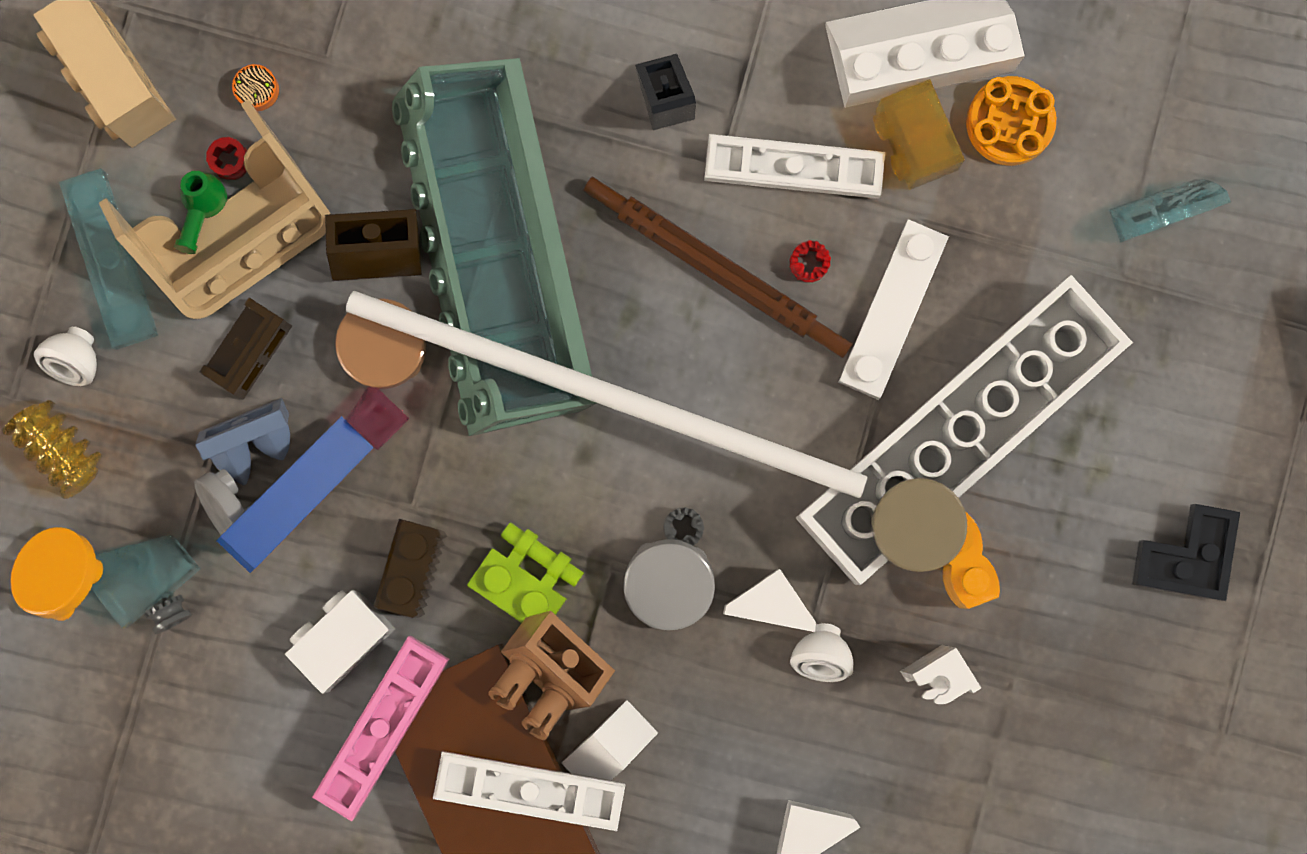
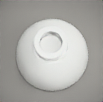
M70 327L67 333L55 334L44 340L34 351V357L38 366L45 373L63 383L73 386L89 385L96 374V354L91 346L94 338L90 333L81 328Z
M825 623L817 624L815 632L805 636L796 645L790 659V664L797 673L809 679L823 682L842 681L853 674L854 662L847 643L840 637L841 630L834 625Z

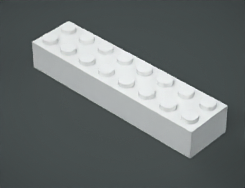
M1070 275L850 469L868 477L860 498L829 487L802 511L796 519L854 585L863 584L888 561L876 545L871 518L879 500L890 488L910 479H930L945 485L959 498L1133 342L1075 278Z

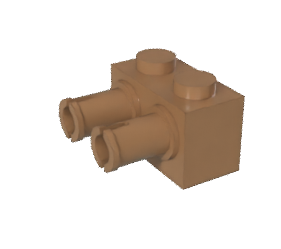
M547 611L526 617L501 650V653L509 659L510 665L488 693L492 700H496L498 695L501 696L497 704L507 710H513L517 701L533 681L542 689L543 694L527 717L522 720V725L526 730L531 725L534 726L529 733L536 738L545 740L564 711L591 707L615 670L552 611Z

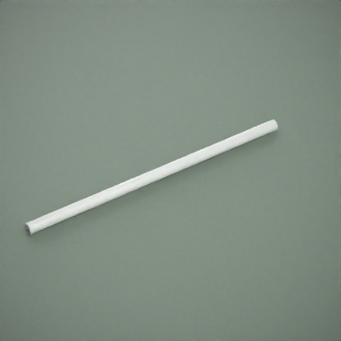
M353 291L346 305V312L857 498H860L868 478L865 475L357 291Z

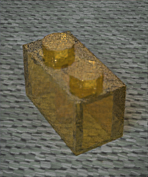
M930 79L880 99L876 108L877 115L873 116L874 125L881 140L888 139L894 153L890 160L895 175L899 181L905 179L909 190L959 170L965 159Z

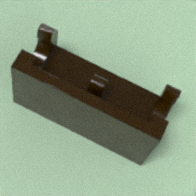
M248 298L245 302V309L209 363L203 365L199 373L243 400L292 328V325L251 298Z

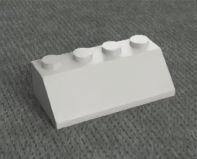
M927 0L828 21L825 24L844 108L1014 72L1025 56L1015 14L1006 0Z

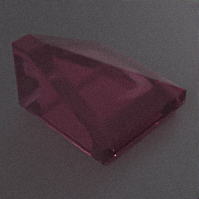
M371 387L366 388L346 419L377 450L409 420L408 416L380 389Z

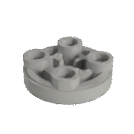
M225 469L216 474L208 472L194 481L198 498L220 535L250 507L248 506L244 509L234 495L238 492V487Z
M659 540L640 546L629 562L624 578V595L633 614L643 623L661 630L683 629L697 622L708 611L715 592L714 573L705 552L698 547L679 540Z

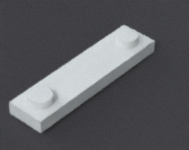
M709 134L704 181L879 199L882 192L885 152Z
M909 219L907 220L838 383L877 400L881 398L949 236Z
M442 751L433 799L617 831L625 783Z

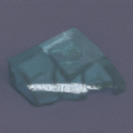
M1195 179L1109 209L1120 242H1124L1230 203L1231 200L1227 190L1217 183L1206 179Z
M167 535L95 554L96 559L100 560L103 564V574L100 580L92 585L91 589L121 628H128L159 600L168 598L201 568L173 535Z

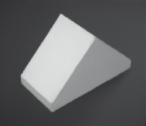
M780 569L774 571L724 606L723 614L815 632V620Z
M626 700L565 758L562 764L571 774L611 781L628 766L658 732Z
M788 800L777 854H820L859 829L860 826L851 814Z

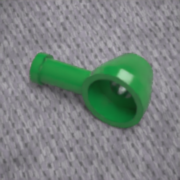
M201 171L188 172L184 175L180 184L181 200L188 212L179 239L175 241L174 248L187 254H196L198 248L196 244L204 219L218 214L224 208L227 201V191L222 182L214 175ZM203 184L198 191L192 192L197 185Z

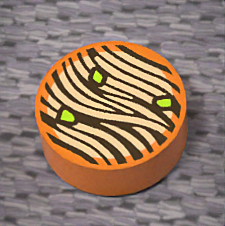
M252 64L243 67L236 73L232 83V90L240 104L249 100L257 111H263L270 108L276 102L279 95V84L268 68Z

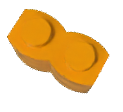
M966 513L967 535L965 542L957 556L943 566V582L946 592L953 603L962 609H970L999 598L1000 594L997 573L990 561L982 555L983 542L981 533L976 522L968 513Z

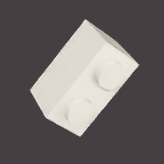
M343 590L338 592L324 605L322 609L327 614L315 626L311 622L306 623L289 640L294 646L285 655L322 694L331 692L395 630L390 622L359 590H351L348 594Z

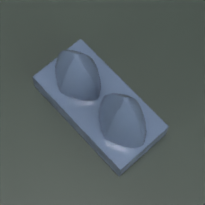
M280 398L200 431L195 445L203 460L210 458L217 469L220 471L225 469L235 482L246 485L251 469V457L247 442L252 441L260 451L278 460L285 459L290 445L289 412L283 399Z

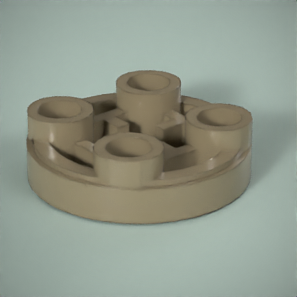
M910 479L893 486L881 497L871 518L873 536L880 552L892 564L910 572L933 571L945 566L960 552L967 535V517L961 501L948 487L930 479Z

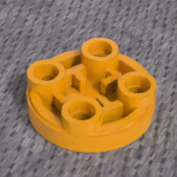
M1006 76L991 79L978 91L967 111L966 128L972 145L983 157L1000 165H1021L1035 159L1049 145L1055 133L1057 119L1054 107L1055 100L1052 93L1023 77Z
M49 528L33 536L18 553L11 572V591L16 603L24 611L41 618L64 621L72 616L75 608L88 595L92 585L100 580L103 574V564L100 560L96 559L94 549L85 537L67 528Z

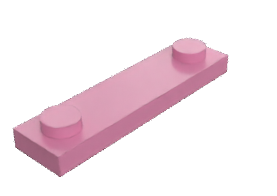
M407 637L312 798L350 821L356 818L450 660L449 658L414 637Z

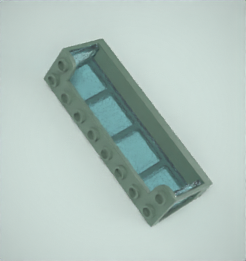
M520 58L419 67L394 97L392 114L396 125H400L404 139L401 146L402 160L407 168L410 167L413 180L411 201L413 207L420 212L422 221L420 241L424 252L429 253L432 269L429 274V281L433 294L435 296L438 295L441 307L439 322L592 377ZM450 350L451 356L448 360L449 373L452 380L458 384L461 398L458 401V414L461 423L467 425L469 436L580 412L597 404L588 399Z

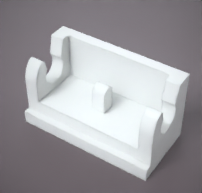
M941 645L900 671L907 682L914 680L918 686L929 683L933 688L926 690L921 696L923 699H934L936 704H947L967 691L975 693L981 689L955 647Z

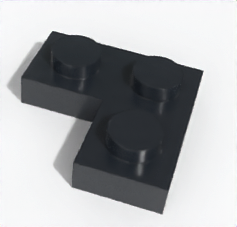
M1191 504L1184 547L1139 540L1132 585L1217 601H1226L1240 512Z

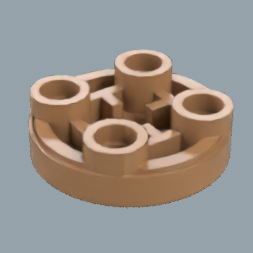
M379 299L384 302L411 311L409 308H407L399 302L389 299ZM347 313L341 321L335 342L338 360L346 373L357 382L376 389L393 388L415 377L421 369L427 347V342L423 339L351 313Z

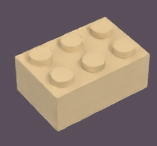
M55 0L33 14L42 28L41 31L36 33L41 43L52 56L56 55L65 66L61 69L64 78L76 93L80 92L89 103L85 106V109L100 130L104 128L114 141L121 138L133 148L176 120L108 15L94 0Z

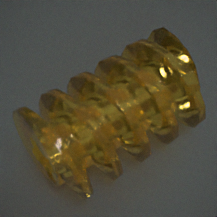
M47 400L39 405L33 404L14 415L3 427L2 433L7 436L12 435V444L16 448H24V457L31 462L37 461L35 465L36 470L43 475L49 474L47 478L48 483L55 488L61 487L60 496L63 499H68L80 493L95 479L98 474L96 465L101 460L102 454L95 452L87 457L84 455V452L90 445V441L83 439L75 444L72 442L79 429L76 426H71L63 431L60 429L67 416L64 413H59L51 418L48 416L55 404L52 400Z

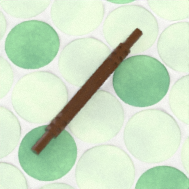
M593 176L585 185L583 191L618 213L620 221L800 337L809 336L841 358H844L853 343L815 320L817 318L816 314L631 196L627 199Z

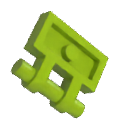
M510 522L500 536L514 546L508 558L492 548L467 586L521 623L526 617L547 611H552L557 615L567 598L555 591L553 587L560 578L575 587L584 575V572L570 563L572 558L563 552L556 554L537 541L539 537L537 534L529 529L524 532ZM526 556H529L548 569L541 580L520 567Z

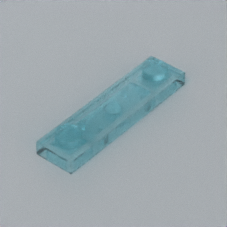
M100 168L59 182L111 347L117 350L158 336L134 258L115 238L99 205V202L107 198L118 211L106 172Z

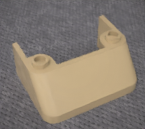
M246 100L241 105L263 137L251 145L244 156L245 169L253 179V182L227 199L224 208L218 214L204 219L196 244L198 246L196 254L183 253L174 248L175 241L179 239L181 230L170 218L152 216L132 228L107 198L99 202L118 242L181 313L189 318L201 319L210 316L326 234L325 215L330 214L329 210L249 100Z

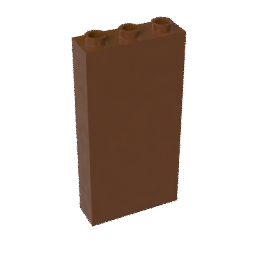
M502 643L442 671L395 750L441 853L600 854L588 826L433 799L442 751L562 772L547 739L541 740L531 735L529 732L534 726L531 725L526 730L522 725V720L532 710L525 692L517 701L513 710H507L497 704L501 696L498 695L496 700H492L489 696V690L494 687L510 665L509 659L501 653V650L504 648Z

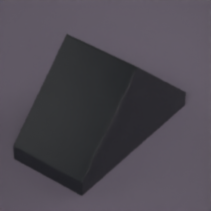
M678 54L635 65L653 130L695 119V95Z

